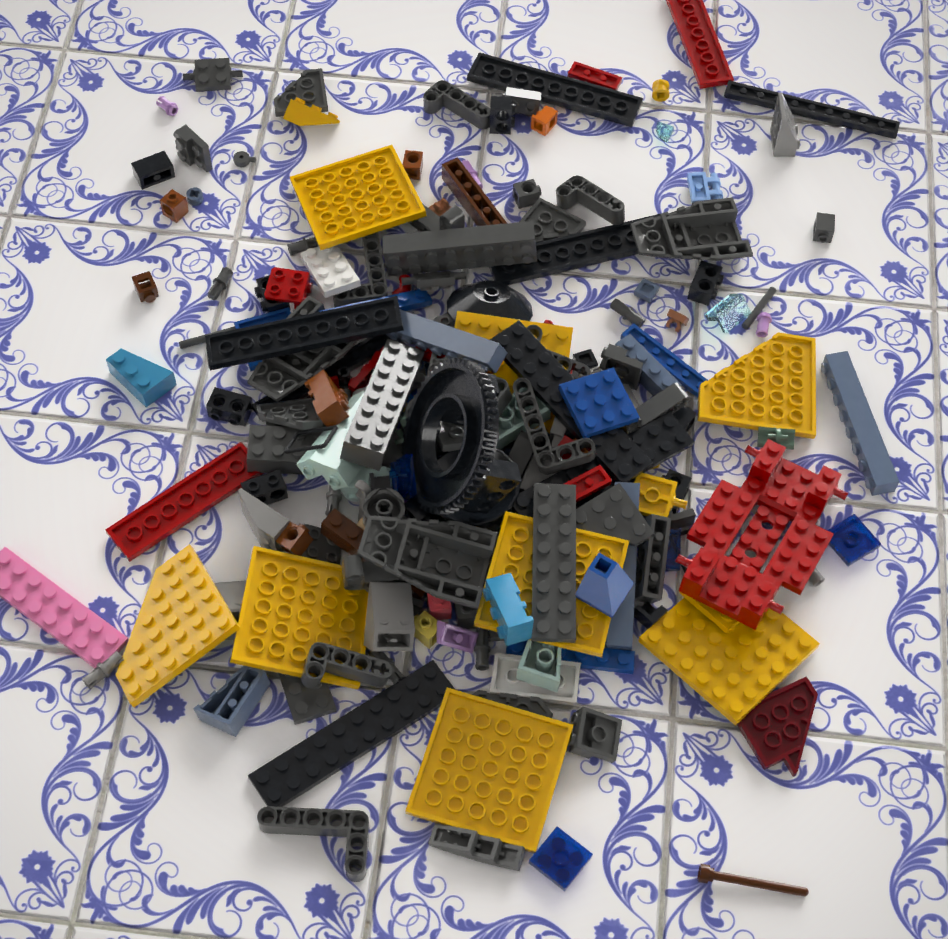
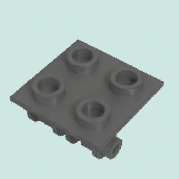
M304 523V526L310 530L308 532L314 540L301 556L340 565L341 548L321 534L320 527Z

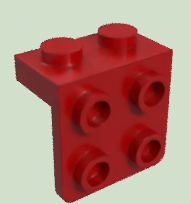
M273 267L264 293L265 298L294 303V309H296L309 294H312L313 283L310 282V273Z

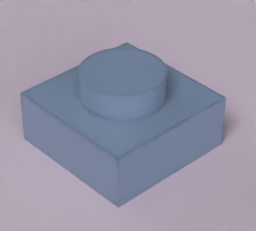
M643 278L634 290V296L651 303L659 292L660 286Z

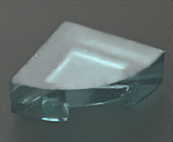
M658 121L656 133L662 141L668 143L674 131V126Z

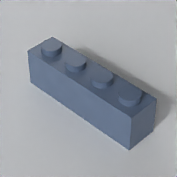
M631 334L615 343V346H621L623 349L628 350L627 357L637 359L643 363L640 384L652 396H655L673 383L677 382L682 386Z

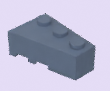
M243 666L226 680V684L217 692L214 690L210 694V698L193 709L200 721L236 737L271 683L264 670Z

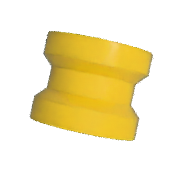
M658 79L653 82L652 98L655 101L662 102L669 98L670 85L667 80Z

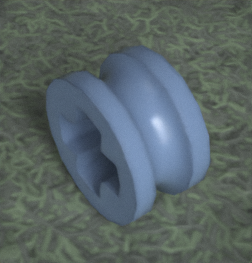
M193 187L186 192L187 201L190 205L197 206L203 202V193L200 188Z

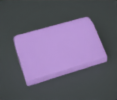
M437 620L438 644L473 653L479 633Z

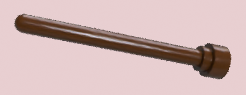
M700 863L697 881L707 884L708 881L716 880L803 897L809 894V890L806 887L714 871V868L707 864Z

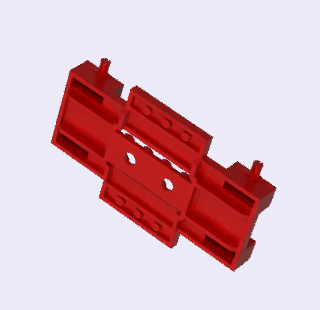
M770 439L759 450L749 445L746 447L744 453L755 457L748 477L741 488L723 479L721 480L686 539L702 547L691 560L681 554L676 559L677 563L687 567L678 590L679 592L754 630L757 629L768 609L780 615L783 612L784 606L773 601L781 586L801 595L834 533L817 526L816 523L833 495L844 501L848 495V492L837 488L842 476L841 473L824 465L819 474L805 469L783 458L787 447ZM756 505H758L759 507L757 508L756 513L749 522L744 533L741 535L739 541L732 550L730 556H726L725 554L727 553L728 549L730 548L740 529L744 525L751 511ZM789 521H791L792 523L789 529L787 530L782 541L777 547L764 572L760 573L762 567L764 566L766 560L768 559L773 548L778 542L780 536L785 530L787 524L789 523ZM762 523H770L773 528L767 530L762 527ZM745 551H754L756 553V557H748L745 554Z

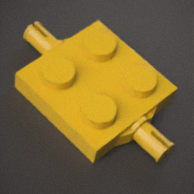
M645 473L638 475L633 482L640 483L639 512L642 515L649 516L655 514L668 517L673 506L686 509L688 501L676 498L675 492L678 482Z

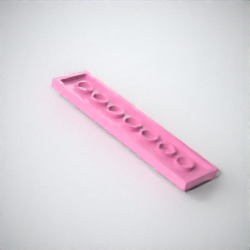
M7 547L0 551V597L95 669L99 662L103 663L114 652L117 651L119 653L126 646L129 640L128 637Z

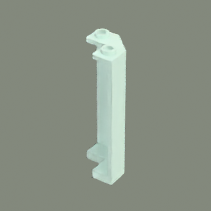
M365 390L350 398L348 403L350 407L348 409L349 417L336 425L338 429L328 445L322 449L307 451L297 462L296 465L308 480L322 475L333 490H338L349 486L363 468L361 465L340 459L344 439ZM332 430L323 431L312 446L323 444Z

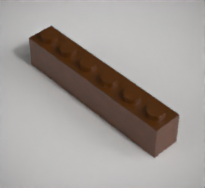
M458 157L442 164V180L477 226L507 223Z
M334 508L321 522L320 533L349 555H357L364 530ZM362 558L363 562H369L368 560ZM411 585L412 597L424 601L427 598V592Z

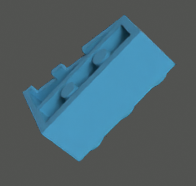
M122 348L106 359L109 372L146 408L177 386L173 371Z
M507 573L486 579L483 594L485 600L490 601L491 617L493 620H497V632L500 640L504 639L505 645L509 646L531 639L534 619L532 615H526L525 608H527L525 601L520 599V590L512 574Z

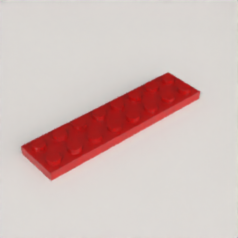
M666 0L699 89L727 85L729 80L734 81L703 0Z
M240 442L105 529L106 534L130 562L237 492L241 488V482L259 477L264 473H260V471H247L248 449Z

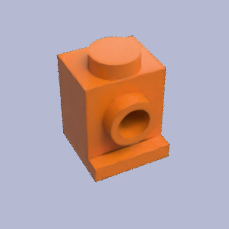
M545 105L536 115L533 114L531 116V129L546 136L557 124L558 111Z

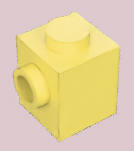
M424 610L420 615L414 616V637L430 649L437 642V620Z

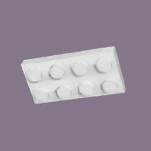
M337 245L321 251L318 246L300 252L302 262L325 298L361 286L360 279Z
M495 653L490 687L491 694L508 693L516 694L518 697H540L543 702L576 706L581 663L561 660L560 683L557 693L516 679L522 656Z

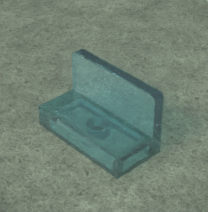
M730 294L707 312L705 316L708 321H717L723 333H728L749 316L751 311L742 294Z

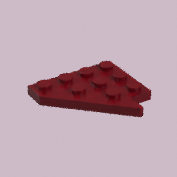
M807 676L769 693L737 724L764 770L783 761L793 777L798 772L818 696Z

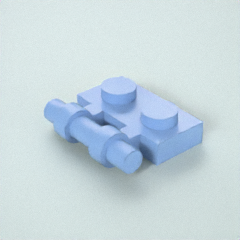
M706 172L687 173L691 203L723 198V192L720 190L721 182L717 173H711L710 177H706Z

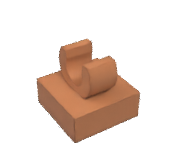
M442 198L428 208L438 216H441L451 206L446 199Z
M669 309L667 316L670 319L667 321L666 327L670 328L672 323H677L675 331L679 332L681 324L686 326L689 318Z

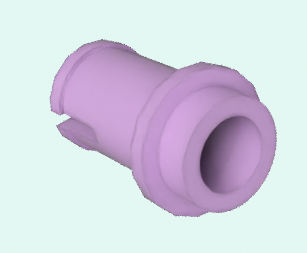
M164 96L158 98L160 102L156 101L157 106L165 110L167 115L174 116L178 113L177 104L170 102Z
M761 312L757 316L756 335L764 338L768 336L769 324L772 322V318L769 313Z

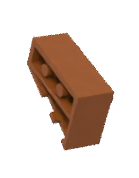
M324 369L304 383L309 389V396H314L313 406L326 427L338 425L349 417L348 409L350 407L348 406L347 394L342 388H337Z

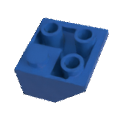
M598 553L587 569L575 595L579 600L613 618L634 586V583L617 562Z

